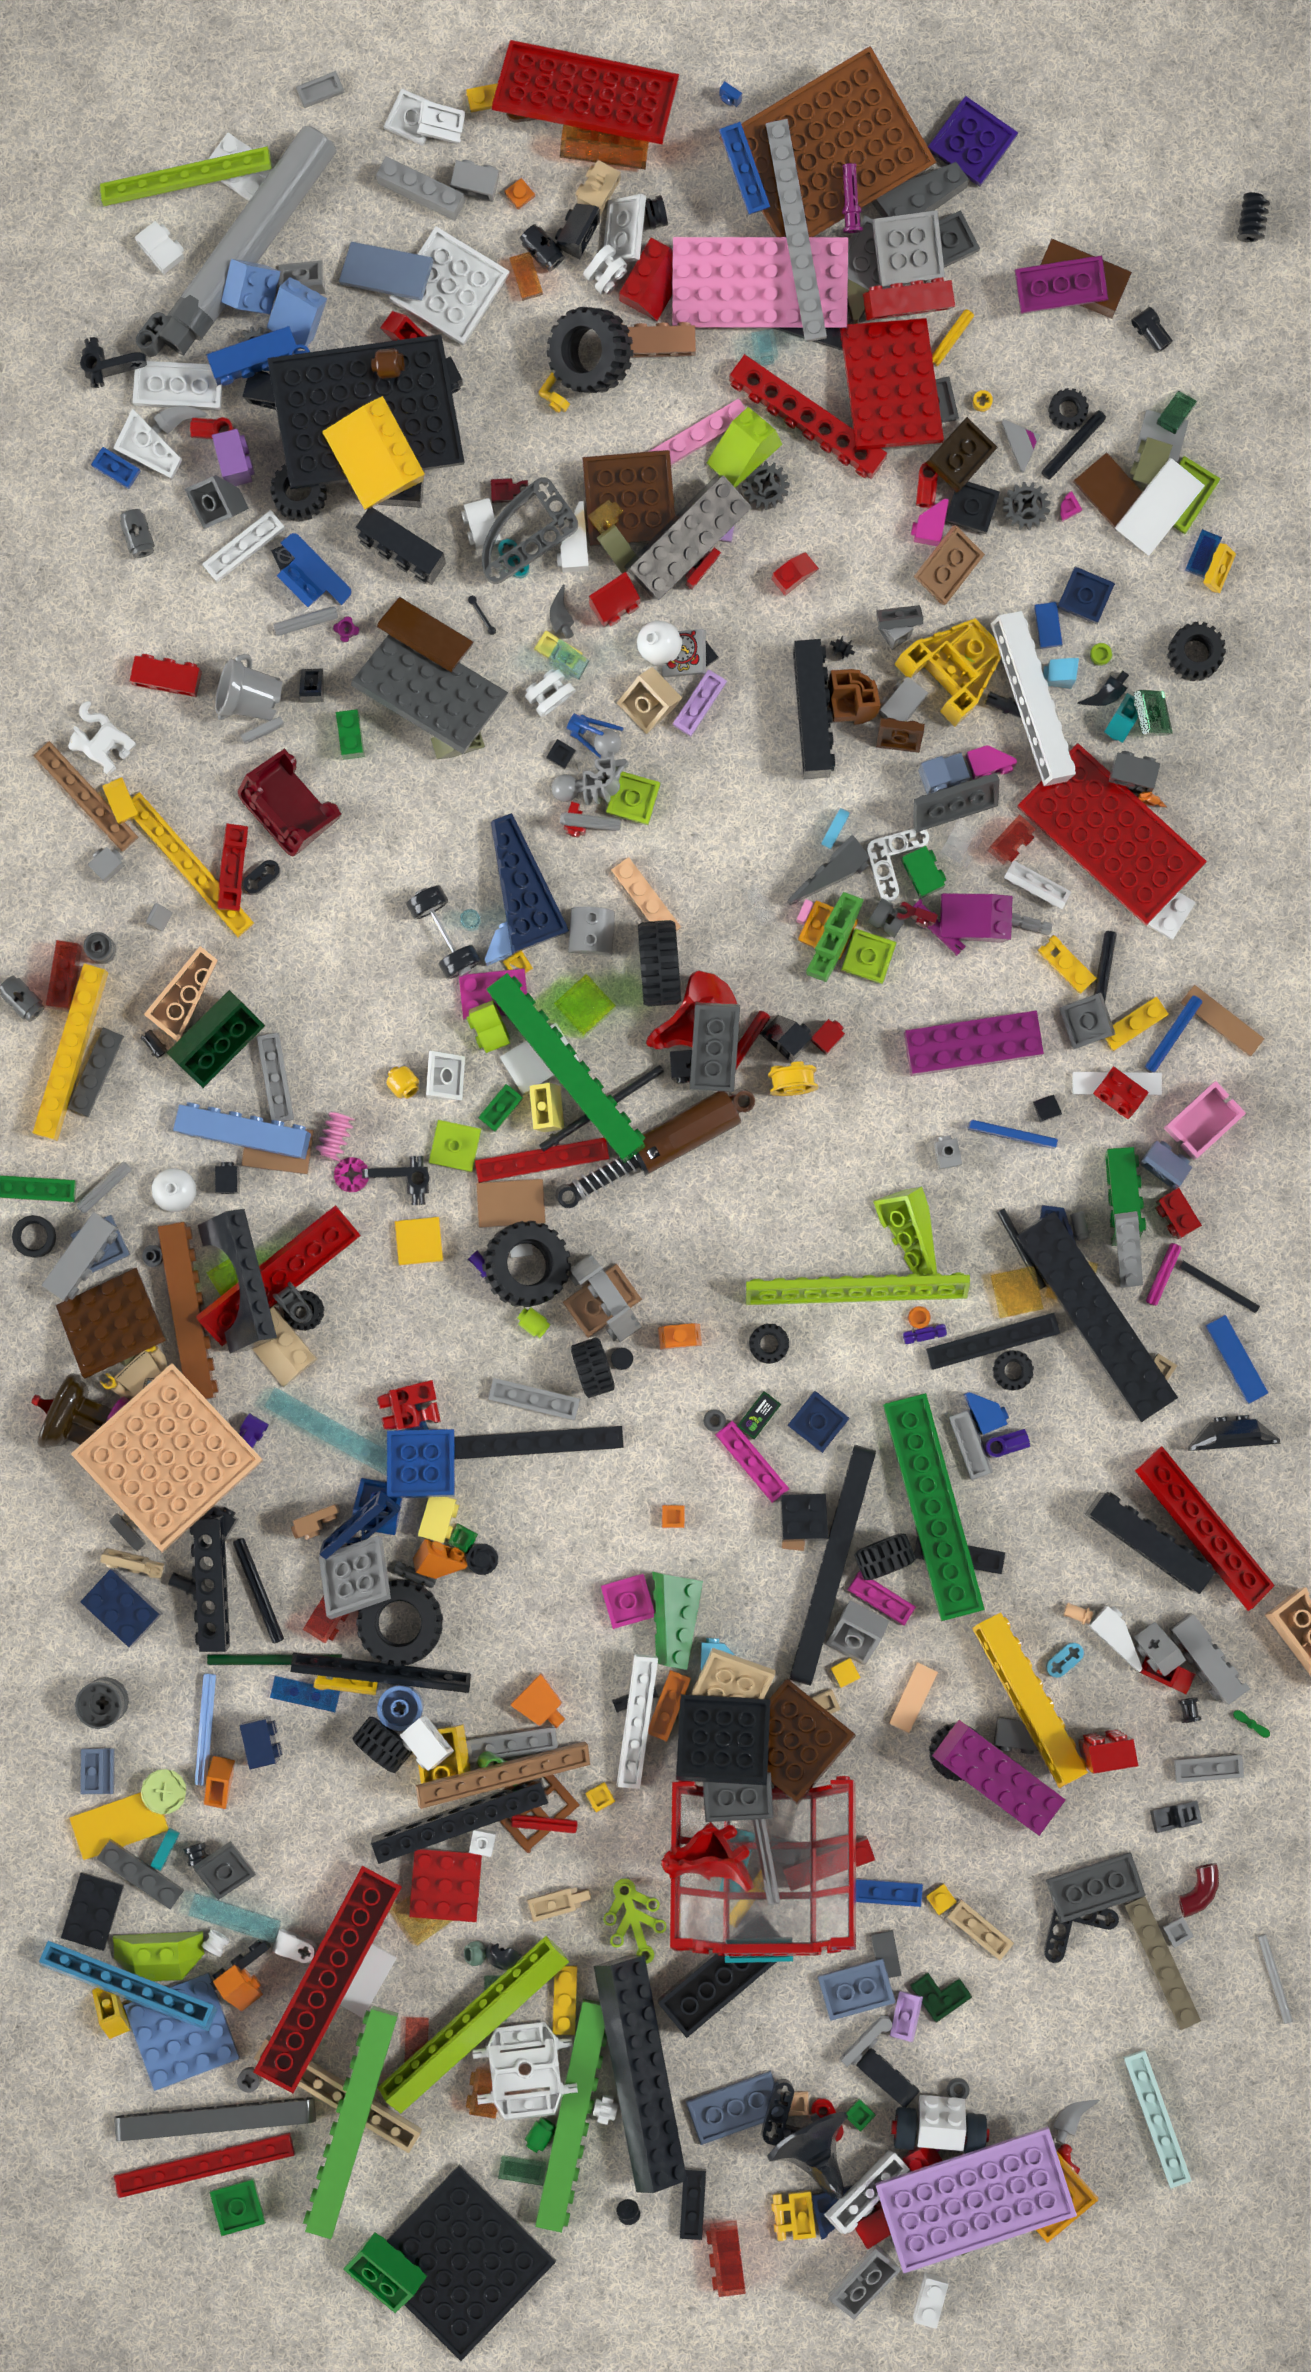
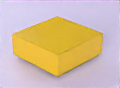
M522 951L503 961L508 970H513L510 964L517 968L525 969V973L533 969Z
M851 1658L831 1667L840 1688L861 1678Z
M605 1782L585 1792L596 1813L616 1802Z

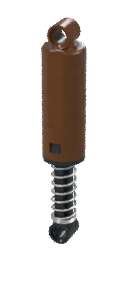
M744 1088L736 1089L732 1092L731 1096L726 1091H718L643 1132L642 1134L645 1137L643 1142L646 1147L626 1163L621 1158L616 1159L613 1157V1162H605V1166L602 1168L597 1166V1170L594 1172L590 1170L587 1176L582 1174L580 1180L574 1179L570 1184L560 1185L555 1195L557 1201L562 1207L570 1209L575 1207L580 1200H586V1196L590 1198L592 1192L598 1193V1189L601 1187L606 1189L605 1185L609 1183L613 1185V1181L616 1179L621 1181L623 1175L629 1176V1172L633 1170L637 1172L636 1168L640 1167L645 1176L741 1124L739 1113H746L753 1109L755 1105L754 1095ZM741 1095H746L748 1098L747 1103L739 1106L738 1098ZM565 1191L573 1192V1197L570 1201L562 1200V1195Z

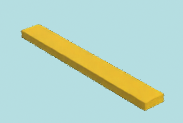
M140 792L132 797V801L139 816L134 818L135 821L239 938L255 923L241 907L239 912L217 909L219 882Z

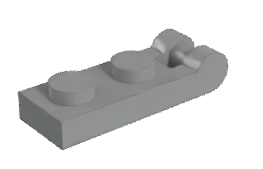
M881 2015L841 2055V2062L846 2067L850 2064L854 2066L862 2058L861 2053L866 2048L871 2049L877 2043L878 2039L876 2037L882 2031L887 2032L892 2028L890 2018L887 2015Z

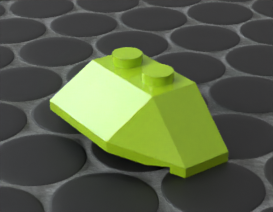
M200 1931L113 1935L114 1959L127 1972L150 1981L183 1980L205 1954L204 1948L201 1946L204 1942V1933Z

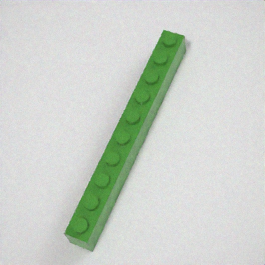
M583 1999L565 2082V2085L577 2083L578 2093H568L562 2097L535 2225L537 2228L562 2233L563 2226L568 2227L570 2213L566 2211L568 2204H573L575 2190H571L572 2182H577L580 2168L576 2167L577 2159H582L585 2146L580 2144L582 2136L587 2137L589 2123L585 2122L586 2116L592 2113L594 2101L590 2100L591 2092H596L599 2078L595 2077L596 2069H601L603 2056L599 2055L601 2046L606 2047L607 2035L604 2033L605 2025L601 2004L597 2001Z
M372 2006L371 2011L366 2010L362 2022V2024L366 2025L364 2033H359L356 2046L360 2048L358 2054L352 2056L349 2068L353 2069L351 2078L346 2077L343 2090L347 2092L344 2100H339L336 2110L337 2113H340L338 2122L333 2121L329 2135H332L333 2139L331 2144H326L323 2157L327 2158L325 2166L319 2167L316 2179L320 2180L318 2189L313 2188L310 2202H313L312 2210L306 2211L303 2224L307 2225L305 2230L307 2233L327 2239H332L398 2018L399 2013L377 2006Z

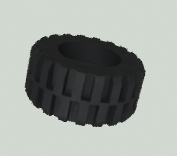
M578 307L577 309L567 311L566 316H561L557 320L559 324L553 325L551 329L552 337H548L547 344H550V348L547 350V357L551 359V362L548 363L550 369L555 370L554 376L557 380L562 381L563 386L571 388L572 391L603 393L608 391L609 388L618 386V380H624L627 375L625 373L626 369L630 370L632 363L629 361L630 357H633L634 350H631L630 344H633L632 337H628L627 334L630 330L627 325H622L623 320L619 316L614 315L612 311L602 308ZM593 329L601 340L602 354L596 367L591 371H587L580 362L578 349L583 335Z
M672 920L641 922L638 925L643 1004L648 1007L676 1005L681 1002L676 924Z
M520 1221L500 1230L487 1244L488 1249L483 1255L485 1264L482 1265L483 1272L486 1271L487 1277H485V1281L487 1284L490 1283L492 1293L494 1295L498 1294L500 1300L505 1303L509 1302L512 1306H523L524 1308L540 1305L553 1299L556 1294L561 1292L563 1284L567 1283L569 1278L567 1273L571 1270V1263H568V1258L571 1256L569 1250H565L564 1245H566L564 1239L560 1240L557 1235L559 1233L556 1230H550L548 1225L544 1223L537 1224L536 1221ZM519 1244H532L544 1256L546 1264L545 1273L542 1279L535 1284L523 1285L517 1282L509 1272L507 1264L508 1255Z
M399 1579L388 1581L391 1599L358 1610V1618H356L357 1634L363 1643L364 1649H367L374 1659L380 1660L381 1663L394 1666L414 1664L426 1657L439 1641L443 1630L441 1606L435 1599L434 1594L420 1583ZM397 1601L407 1602L414 1606L421 1618V1627L417 1636L410 1642L403 1644L387 1640L379 1627V1617L383 1609L390 1603Z

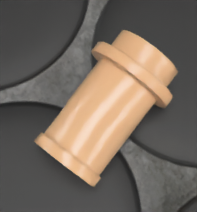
M1068 1602L1063 1616L1081 1621L1082 1625H1084L1085 1623L1090 1624L1093 1611H1090L1088 1607L1084 1609Z

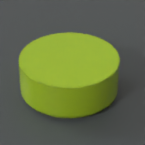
M1105 643L1094 645L1090 651L1091 661L1098 666L1108 664L1112 658V650Z

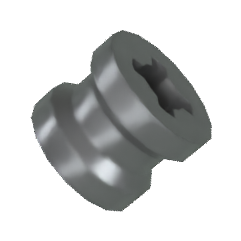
M253 2067L243 2069L237 2078L238 2087L243 2092L251 2093L260 2085L261 2076L253 2073L255 2069Z

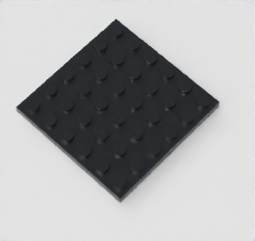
M460 2164L386 2240L427 2275L415 2295L405 2306L460 2361L470 2353L556 2263V2259Z

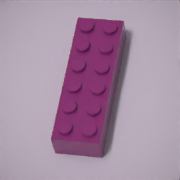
M1037 1010L911 1029L904 1032L911 1077L1036 1058L1044 1054Z
M961 1720L956 1722L932 1755L941 1764L1038 1836L1041 1835L1066 1801L1057 1792Z

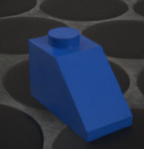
M971 1392L964 1394L981 1435L1008 1424L1006 1420L1009 1419V1416L1004 1406L1000 1407L998 1403Z

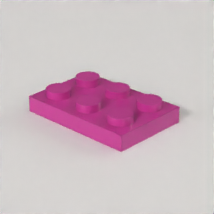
M525 969L467 974L462 977L459 975L463 1020H466L469 1016V1009L493 1000L486 989L506 973L511 978L515 975L522 984L521 991L526 994ZM496 1003V1006H497V1008H498V1010H499V1012H500V1015H501V1016H505V1013L501 1010V1008H500V1007L497 1005V1003Z

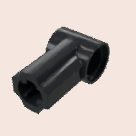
M1149 306L1131 319L1133 327L1138 329V334L1144 335L1156 353L1161 352L1173 342L1160 324V318L1152 307Z

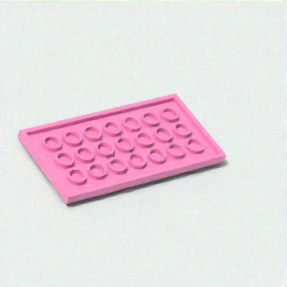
M673 237L672 326H678L680 322H690L691 325H695V328H803L787 238ZM809 237L825 328H847L848 237Z

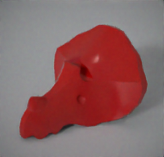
M700 970L693 972L689 977L680 1008L669 1020L649 1034L646 1040L647 1046L659 1050L668 1049L676 1045L692 1047L695 1002L737 1004L729 985L715 974Z
M709 1822L692 1837L687 1845L682 1848L675 1847L673 1851H668L661 1860V1866L669 1874L670 1879H675L685 1873H695L702 1875L709 1881H711V1877L732 1879L746 1892L755 1887L742 1861L749 1856L750 1851L745 1845L735 1849L728 1840L735 1837L738 1833L733 1825H728L719 1830L712 1822Z

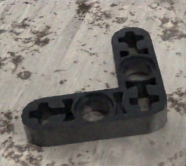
M1054 1907L1044 1947L1045 1958L1051 1963H1058L1063 1960L1073 1921L1111 1930L1119 1923L1118 1914L1110 1908L1099 1912V1915L1107 1916L1108 1913H1111L1114 1922H1109V1925H1106V1922L1099 1918L1098 1923H1094L1097 1918V1912H1094L1088 1920L1079 1917L1068 1921V1923H1060L1059 1920H1055L1057 1913ZM1062 1924L1065 1926L1066 1931L1063 1936L1054 1935L1053 1928L1055 1925ZM1051 1938L1063 1941V1945L1060 1943L1057 1945L1060 1955H1056L1055 1958H1051V1954L1048 1953L1049 1949L1053 1950L1055 1944L1050 1942Z
M779 2079L775 2082L762 2125L761 2133L763 2140L773 2146H776L785 2139L784 2130L789 2128L794 2133L800 2129V2127L786 2124L794 2096L793 2085L787 2079ZM783 2086H787L789 2092L784 2093L783 2101H781V2094L778 2089H783ZM774 2107H782L784 2109L783 2115L780 2117L773 2116L771 2113ZM772 2122L776 2123L775 2131L777 2134H773L772 2137H769L767 2132H771L773 2127Z

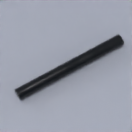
M1005 1208L998 1211L999 1218L1039 1290L1043 1289L1047 1285L1015 1236L1018 1232Z
M1183 1260L1179 1266L1183 1271L1255 1314L1260 1308L1258 1304Z

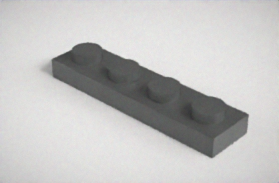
M104 1027L102 1028L68 1109L87 1117L90 1116L124 1039L123 1035Z
M112 1839L108 1841L97 1857V1860L170 1910L184 1891L179 1885Z

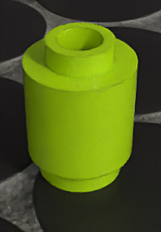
M532 1307L528 1310L524 1308L517 1317L520 1320L518 1325L534 1337L541 1338L551 1325L547 1322V1318Z

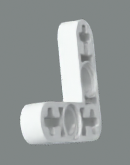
M915 828L875 839L868 844L867 854L870 857L869 862L881 899L884 898L892 902L899 894V887L890 857L926 846L929 841L927 830L919 832L920 835L925 836L922 843L919 844L917 840L910 843L912 847H908V840L905 835H909V839L915 838ZM895 838L903 840L904 847L902 849L896 850L893 848L892 841ZM874 844H877L878 847L883 848L880 851L881 859L886 857V860H881L874 864L873 860L878 858L875 852L872 853L871 850L874 848ZM878 866H887L889 874L885 877L879 876L877 873ZM892 878L893 881L888 882L890 889L895 890L892 893V897H889L888 894H883L886 886L885 883L880 885L879 881H886Z

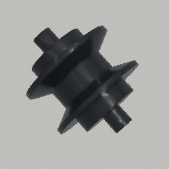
M842 636L841 639L837 638L836 642L831 641L830 645L833 646L832 651H834L833 656L839 653L842 655V660L845 657L848 658L850 654L854 656L855 651L852 650V640L846 643L843 641Z
M632 2199L621 2201L616 2208L618 2218L624 2225H633L640 2219V2209L637 2202Z

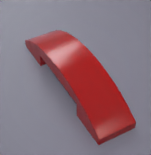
M226 823L217 909L240 911L248 826Z

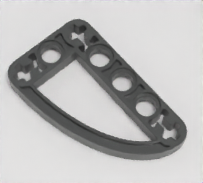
M541 477L527 486L504 508L493 523L482 550V567L490 583H502L577 531L578 520L550 479ZM540 484L544 486L549 485L547 490L551 497L547 499L544 491L539 492ZM536 495L553 521L491 563L492 550L501 530L514 513ZM560 501L562 503L561 510L558 512L552 511L550 509L551 502ZM564 520H573L574 522L572 523V528H563V535L560 536V533L555 526L558 525L560 529L565 525ZM547 531H554L556 539L548 542L544 539V534ZM535 543L538 546V551L535 554H528L526 552L528 544ZM513 555L520 558V563L515 567L508 564V558ZM504 562L505 567L509 570V572L506 573L505 569H503L499 572V578H496L495 576L491 577V570H500L501 568H503L500 563Z

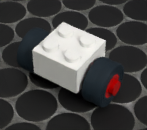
M920 2095L917 2112L915 2108L897 2107L895 2120H892L891 2134H894V2148L913 2150L916 2134L918 2137V2147L963 2151L964 2149V2154L986 2147V2142H989L990 2130L987 2128L986 2115L967 2113L966 2115L965 2099Z

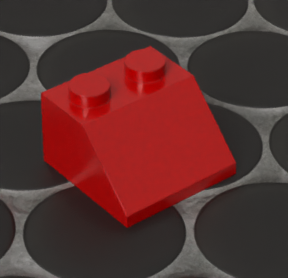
M626 572L589 595V606L604 627L608 624L610 627L617 624L621 620L620 616L628 613V615L632 614L639 608L638 605L640 604V597Z

